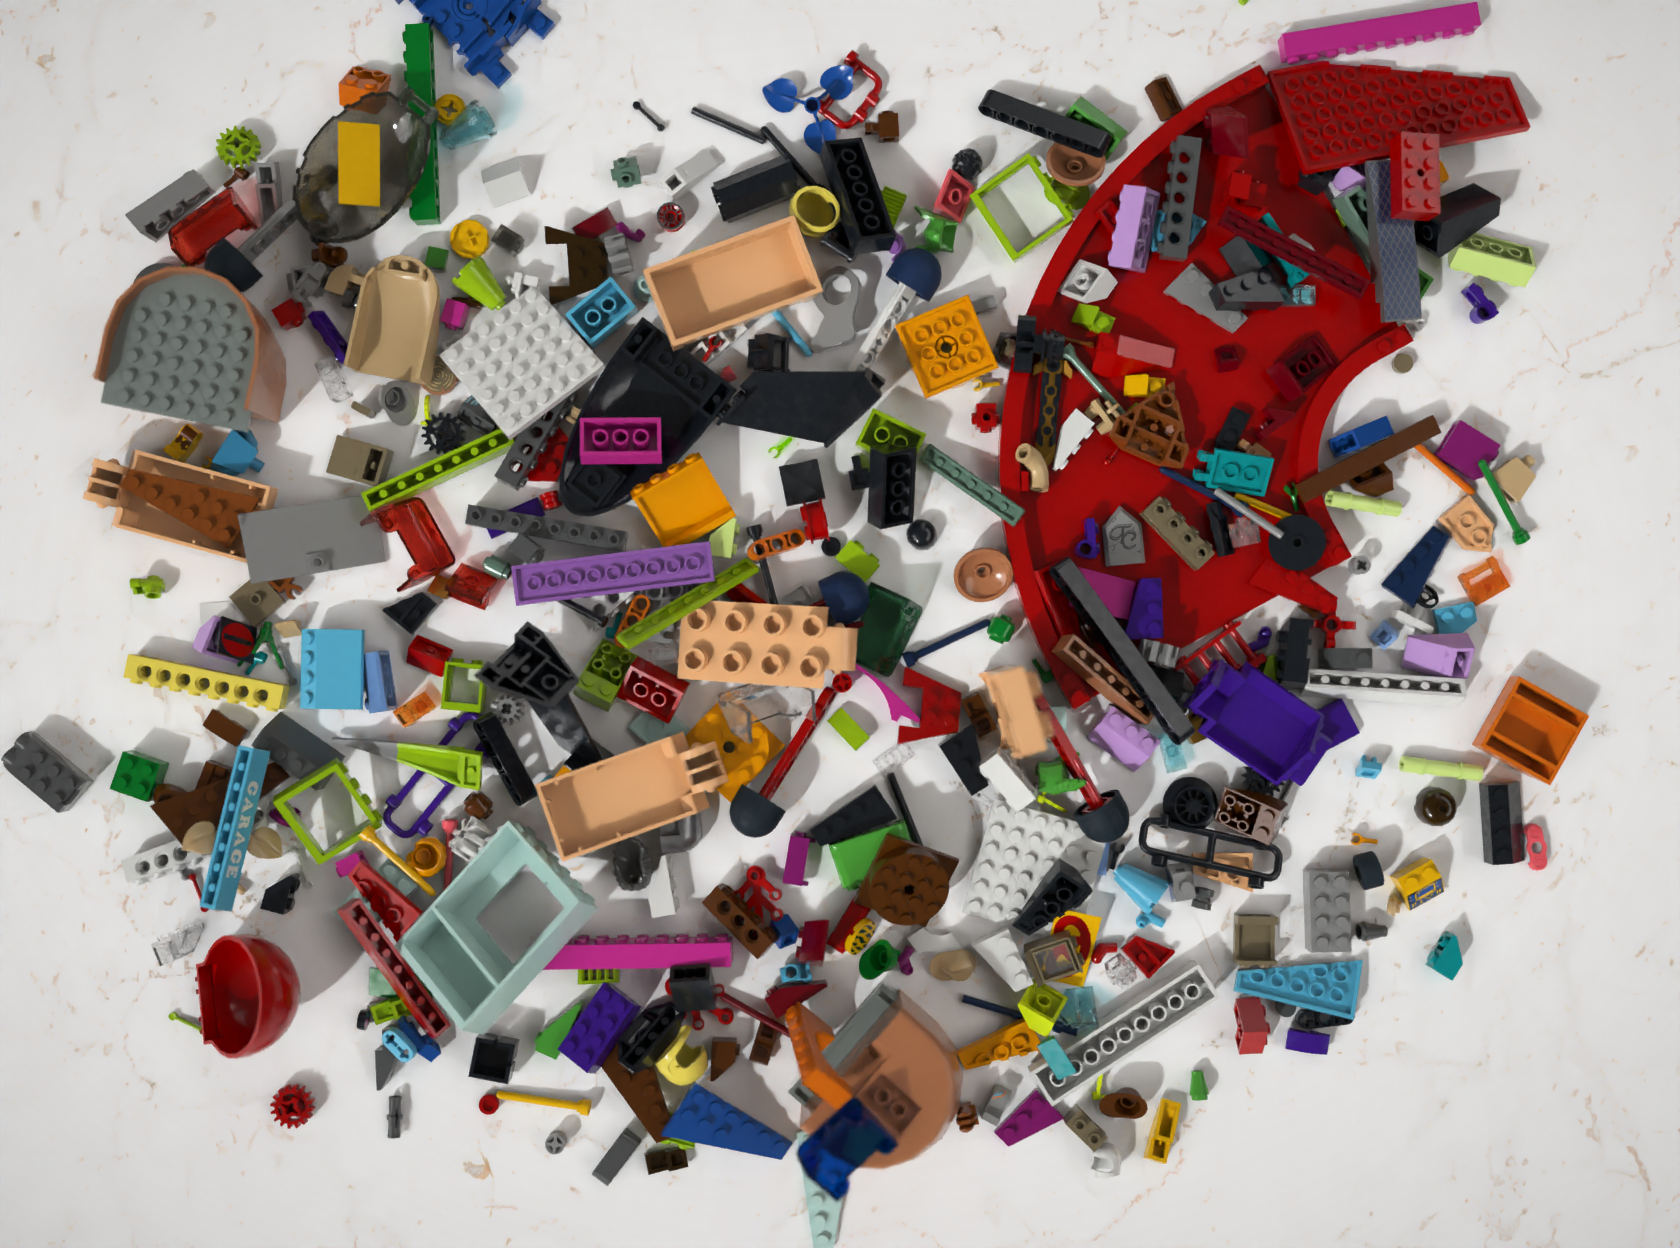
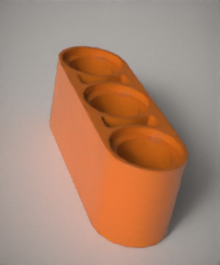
M793 529L757 540L748 547L747 555L751 560L759 561L795 550L803 545L805 535L801 530ZM791 535L797 537V544L791 541ZM773 541H777L779 543V549H775L773 547ZM754 546H758L761 549V555L755 553Z
M637 595L633 599L615 634L614 641L617 646L625 648L617 640L616 635L630 627L628 621L631 616H636L638 622L648 616L652 607V601L647 596ZM641 598L647 601V606L644 609H640L637 605Z

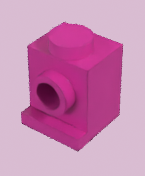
M362 850L335 863L337 866L336 872L340 878L349 875L362 859L368 863Z

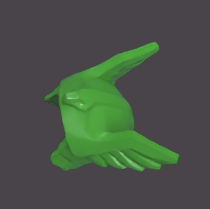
M915 205L914 209L919 215L930 220L923 232L926 245H917L915 248L925 249L934 255L938 252L953 253L958 222L948 220L942 215Z
M1061 756L1056 757L1051 762L1036 763L1035 775L1039 777L1038 790L1041 792L1057 795L1063 792L1077 791L1087 783L1086 780L1069 779V770Z

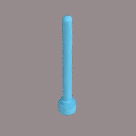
M780 311L772 313L807 357L811 356L812 350Z

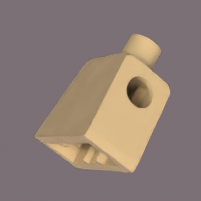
M1525 455L1522 460L1517 457L1510 458L1491 471L1510 504L1519 502L1536 478V475L1530 470L1536 461L1530 455Z

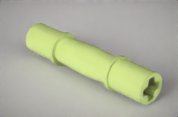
M1332 490L1328 491L1325 496V504L1327 506L1343 508L1344 510L1353 509L1398 517L1402 512V503L1400 501L1388 500L1382 497L1373 498L1353 495L1351 492L1345 493Z
M1401 756L1399 761V770L1401 772L1456 777L1457 780L1481 781L1483 778V767L1480 765L1426 760L1424 757Z

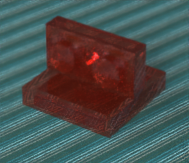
M461 563L445 584L444 590L449 592L448 596L486 610L490 593L497 584L498 579L482 570Z

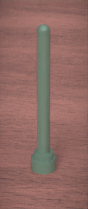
M1069 343L1064 348L1063 359L1070 360L1105 401L1109 400L1113 406L1118 403L1075 355V348ZM1121 406L1116 409L1120 415L1126 412Z

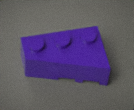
M1144 578L1136 581L1128 620L1125 621L1123 629L1129 639L1164 638L1161 578Z

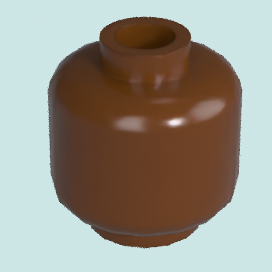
M482 791L471 792L463 801L465 804L464 811L478 820L482 818L486 820L493 813L491 809L493 801Z

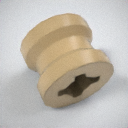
M572 406L571 413L565 417V420L574 425L581 410Z

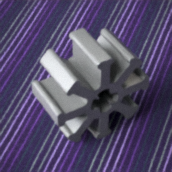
M623 232L604 237L609 263H611L612 272L615 277L634 272L629 247Z
M1140 639L1138 651L1146 662L1175 668L1180 648L1156 641Z

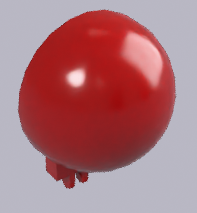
M250 934L225 935L217 939L209 948L204 962L196 964L197 976L195 977V982L198 981L196 994H199L201 1013L199 1022L202 1024L200 1034H203V1045L212 1044L226 1058L249 1057L271 1047L291 1026L300 1003L301 989L299 976L289 956L271 941Z

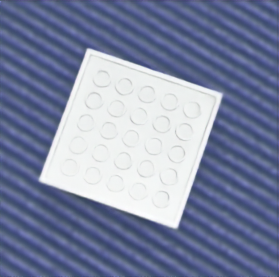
M534 287L528 288L520 294L519 298L512 300L439 354L444 363L509 440L606 368L603 362L543 294Z
M994 798L962 913L1012 926V923L1046 873L1059 858L1076 868L1093 889L1106 843L1096 842L1088 838L1075 820L1029 807H1024L1017 812L1006 801ZM1091 894L1079 907H1073L1069 911L1086 914ZM1054 919L1035 933L1049 936Z

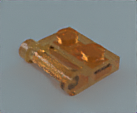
M1494 556L1487 558L1486 562L1466 574L1462 573L1457 576L1474 606L1480 605L1511 587ZM1491 569V574L1472 585L1470 584L1471 579Z

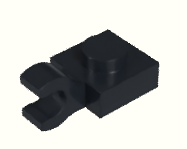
M859 455L852 456L854 470L848 471L852 491L869 488L868 468L862 469Z

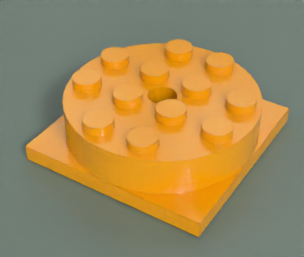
M965 295L895 325V329L906 352L909 366L917 378L925 399L946 390L961 387L969 381L999 368L969 295ZM949 345L951 352L949 354L944 353L941 350V346Z
M729 691L685 736L689 749H691L692 744L695 742L703 745L715 741L729 780L716 786V789L730 803L742 784L747 786L785 746ZM728 741L735 745L734 751L730 753L724 750V744Z

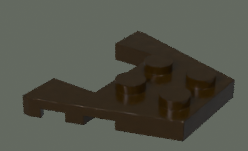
M544 226L546 244H567L569 286L549 287L551 305L593 290L608 279L607 253L603 242L550 226Z

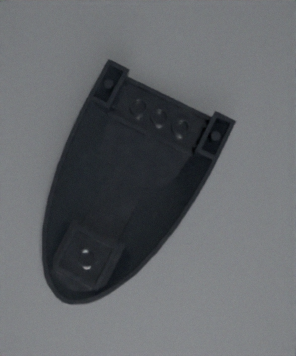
M642 316L596 381L572 428L564 450L560 472L559 489L566 509L575 515L589 517L607 513L632 500L630 491L636 485L644 484L653 475L667 471L670 465L677 463L715 420L737 389L684 348L673 351L668 336ZM661 417L662 464H581L580 418Z

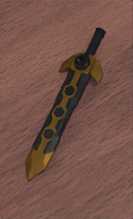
M1044 359L1043 363H1040V361L1036 363L1032 370V375L1043 370L1035 449L1041 453L1047 467L1055 456L1058 405L1062 381L1061 372L1068 378H1072V369L1066 360H1055L1052 363H1047V359Z

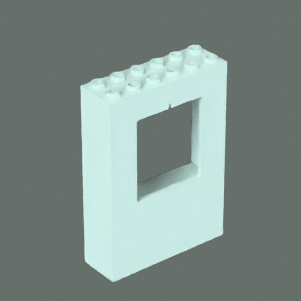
M507 821L394 945L461 1031L483 1035L598 909L594 904L595 899L589 893H585L582 890L583 885L579 881L571 878V872L565 866H561L558 863L559 858L552 852L549 853L546 848L548 846L542 840L535 837V831L528 826L525 828L519 822ZM527 864L564 908L518 960L512 963L477 921V917Z

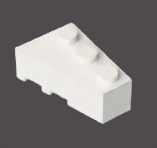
M1007 926L971 941L974 949L1015 992L1033 985V981Z

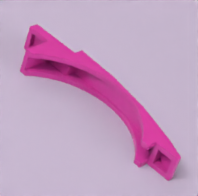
M856 664V669L870 677L881 689L887 700L892 720L897 722L900 715L919 723L920 718L882 681Z

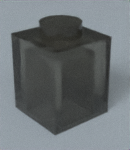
M503 224L499 226L491 239L495 246L513 257L517 253L520 254L525 245V240L521 235Z

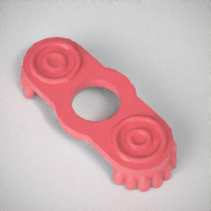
M1531 823L1525 825L1523 833L1527 837L1526 850L1530 858L1529 868L1538 871L1543 870L1547 866V845L1540 826ZM1534 842H1539L1542 846L1539 853H1534L1531 849Z

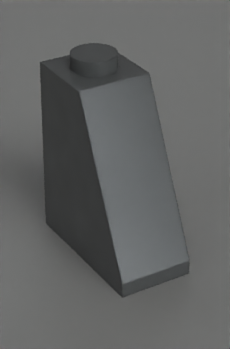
M1372 648L1318 649V668H1373Z

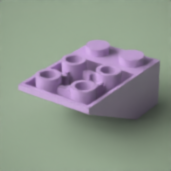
M1468 633L1408 635L1401 667L1435 677L1468 679L1475 646Z

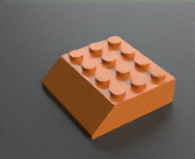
M1510 676L1472 745L1522 774L1551 785L1589 715L1520 676Z

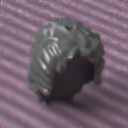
M635 837L619 841V844L616 845V850L613 851L615 857H613L612 861L614 866L613 872L614 876H616V881L619 882L618 885L622 890L631 892L645 889L649 885L653 869L651 857L647 852L648 848Z

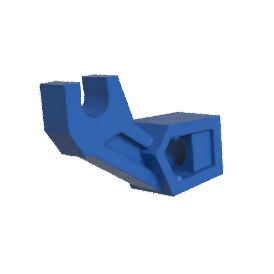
M404 1015L397 1020L399 1028L416 1046L419 1055L432 1062L441 1054L439 1044L426 1034L422 1036L412 1021L408 1023Z

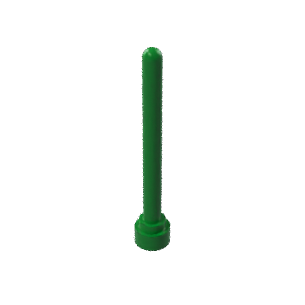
M1479 460L1478 465L1513 530V541L1516 545L1527 542L1531 538L1528 531L1520 527L1486 460Z

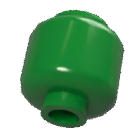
M1001 614L1000 617L994 616L987 628V634L990 635L989 639L1002 645L1004 642H1009L1016 629L1015 624L1011 622L1012 618Z

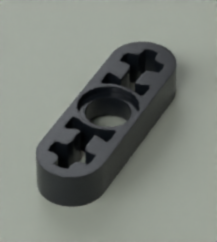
M1309 1009L1299 1010L1295 1015V1022L1303 1029L1348 1025L1354 1021V1019L1350 1020L1330 1015L1327 1022H1321V1012ZM1306 1015L1308 1018H1315L1317 1023L1311 1019L1306 1020V1024H1304L1301 1019Z

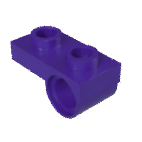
M1472 283L1461 291L1474 307L1469 313L1470 320L1473 323L1481 324L1494 318L1499 313L1495 303L1488 300L1479 285ZM1479 309L1483 310L1484 318L1480 316Z
M1086 518L1084 520L1085 540L1078 542L1075 546V554L1079 558L1095 559L1097 554L1100 553L1099 542H1096V535L1099 529L1098 523H1095V518ZM1082 544L1089 546L1090 551L1088 554H1083L1080 551Z

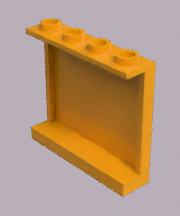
M699 452L689 454L685 457L684 461L679 464L674 463L670 465L667 471L653 475L648 482L640 483L630 491L633 501L636 502L663 547L689 544L736 517L735 512Z

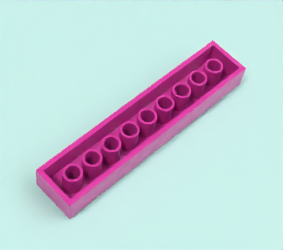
M699 933L696 934V937H689V934H677V937H669V934H658L657 937L639 934L637 938H629L627 934L617 935V938H609V935H598L597 938H590L589 935L577 936L578 938H571L543 970L670 968V966L710 964L711 967H731L733 962V936H728V933H717L716 936Z

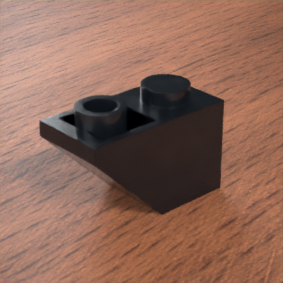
M292 874L265 889L260 909L281 915L290 912L295 905V899H293L295 891H298L300 887V874Z

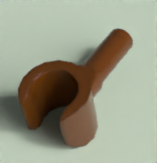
M236 167L233 172L234 175L223 186L228 188L238 178L245 181L250 176V172L245 168Z

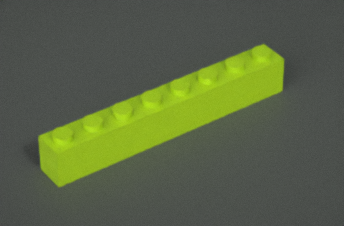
M498 429L362 492L361 495L368 510L373 514H377L508 453L515 438L509 440L504 432Z

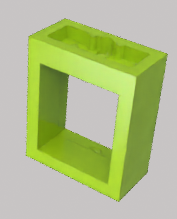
M452 658V661H445L441 709L484 712L487 685L481 681L478 703L451 701L454 667L481 669L484 661L471 660V663H464V659Z

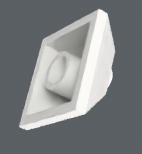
M1079 259L1057 292L1083 303H1090L1106 299L1118 282L1108 269Z

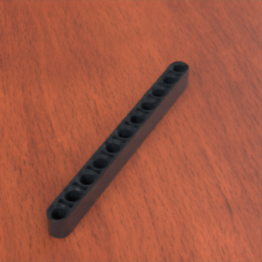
M1065 556L1049 568L1051 577L1170 740L1176 745H1181L1195 733L1192 723L1075 563Z

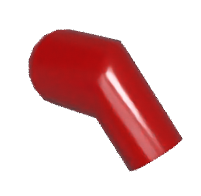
M1117 943L1097 944L1092 952V962L1099 964L1106 953H1117Z

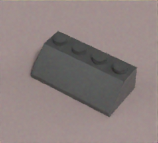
M279 712L260 731L251 744L255 749L270 751L269 758L300 780L335 758L342 762L346 757L283 712ZM335 772L310 787L316 791L324 789Z

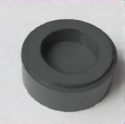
M1280 1002L1275 1003L1277 1013L1283 1017H1291L1296 1012V1006Z

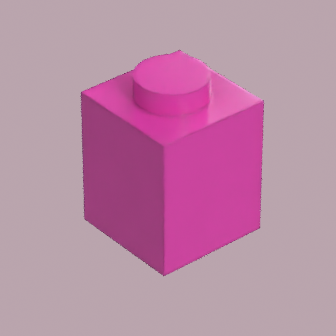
M447 298L440 321L449 330H463L470 307L465 303Z

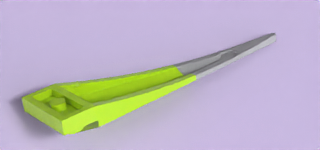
M333 737L331 739L334 743L366 751L413 767L461 788L480 790L482 787L483 752L469 750L460 746Z

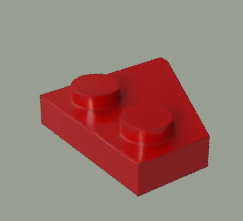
M1133 935L1120 948L1148 979L1175 953L1172 949Z

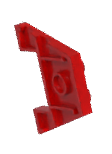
M905 667L902 686L923 689L919 728L899 725L897 744L900 745L957 733L959 730L962 693Z

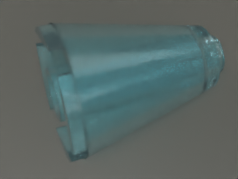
M474 99L440 132V141L445 148L448 147L450 150L497 135V131L493 132L492 129L495 127L491 116L484 106L480 108L477 105L479 103L478 100Z

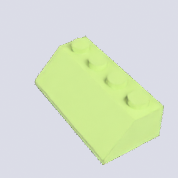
M1474 233L1448 253L1447 257L1449 267L1455 271L1469 272L1474 276H1484L1493 281L1506 282L1515 287H1526L1536 269L1532 247L1480 233Z

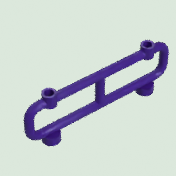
M465 712L459 719L456 717L452 718L447 725L451 729L438 745H448L453 737L464 727L467 720H476L482 715L477 712ZM480 741L474 750L483 752V758L486 760L489 756ZM417 769L396 796L394 794L390 795L385 801L388 807L383 813L384 824L401 838L413 837L417 832L423 837L426 836L434 826L428 818L455 785L436 777L445 786L412 827L407 831L402 830L391 820V815L424 775L425 772Z

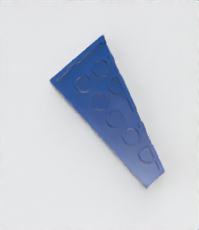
M695 1081L661 1132V1135L665 1137L779 1160L783 1159L792 1145L790 1139Z

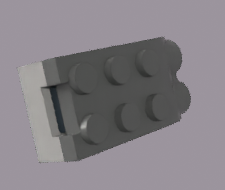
M34 730L20 735L14 742V746L1 758L8 772L57 813L69 811L94 781Z

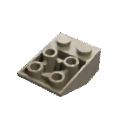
M337 435L326 473L375 487L386 481L394 451Z

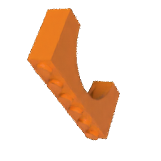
M798 1001L787 1010L785 1018L801 1081L838 1110L852 1097L849 1084L836 1073L821 1053L835 1039L833 1030Z

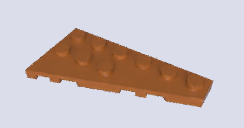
M130 469L120 484V487L227 549L232 547L241 532L237 518L238 514L253 512L261 500L258 497L135 469Z

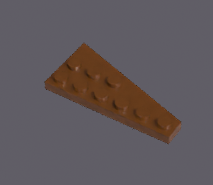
M275 762L267 764L259 800L290 778L283 767ZM230 778L149 806L182 845L187 831L198 822H211L215 827V831L218 830Z

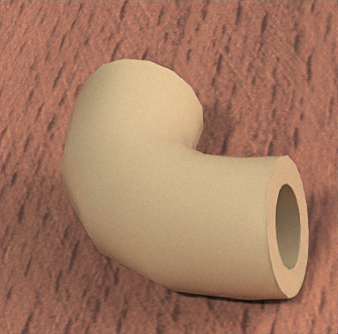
M1027 443L1021 444L1016 450L1015 457L1017 461L1025 465L1029 472V490L1047 492L1049 489V472L1046 461L1033 446Z

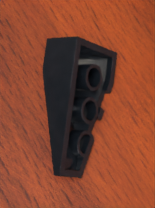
M1059 858L1046 873L1012 923V926L1029 936L1048 925L1049 921L1056 917H1062L1071 908L1079 907L1093 892V889L1076 868Z

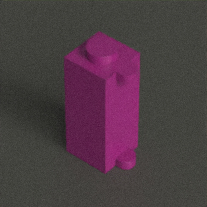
M795 831V834L790 835L782 883L808 886L809 882L803 880L809 842L815 843L816 840L806 836L807 833Z

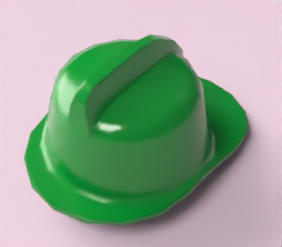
M880 939L862 954L859 960L861 976L866 980H873L884 972L891 971L897 965L900 951L891 946L887 940Z

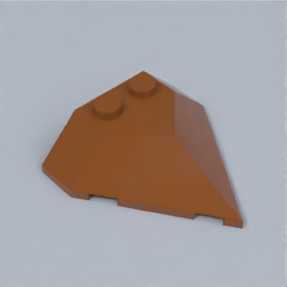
M1174 382L1115 419L1109 437L1121 450L1156 466L1181 469L1188 455L1189 446L1184 436L1185 429L1179 402L1175 396Z

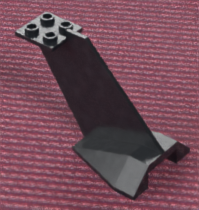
M868 367L864 371H753L739 386L744 391L740 390L733 397L732 404L729 405L727 403L717 417L719 419L716 425L720 426L722 423L820 442L824 443V447L827 449L882 397V392L879 389L885 384V379Z
M527 621L515 633L514 643L493 664L487 661L474 675L475 678L491 689L528 701L556 743L571 754L563 764L569 770L574 771L616 756L591 738L569 695V692L579 683L578 677L545 633Z

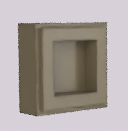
M353 401L352 409L371 419L375 417L376 412Z

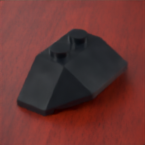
M672 1001L644 1009L618 1039V1062L633 1073L651 1068L676 1039L686 1012H676L675 1004Z

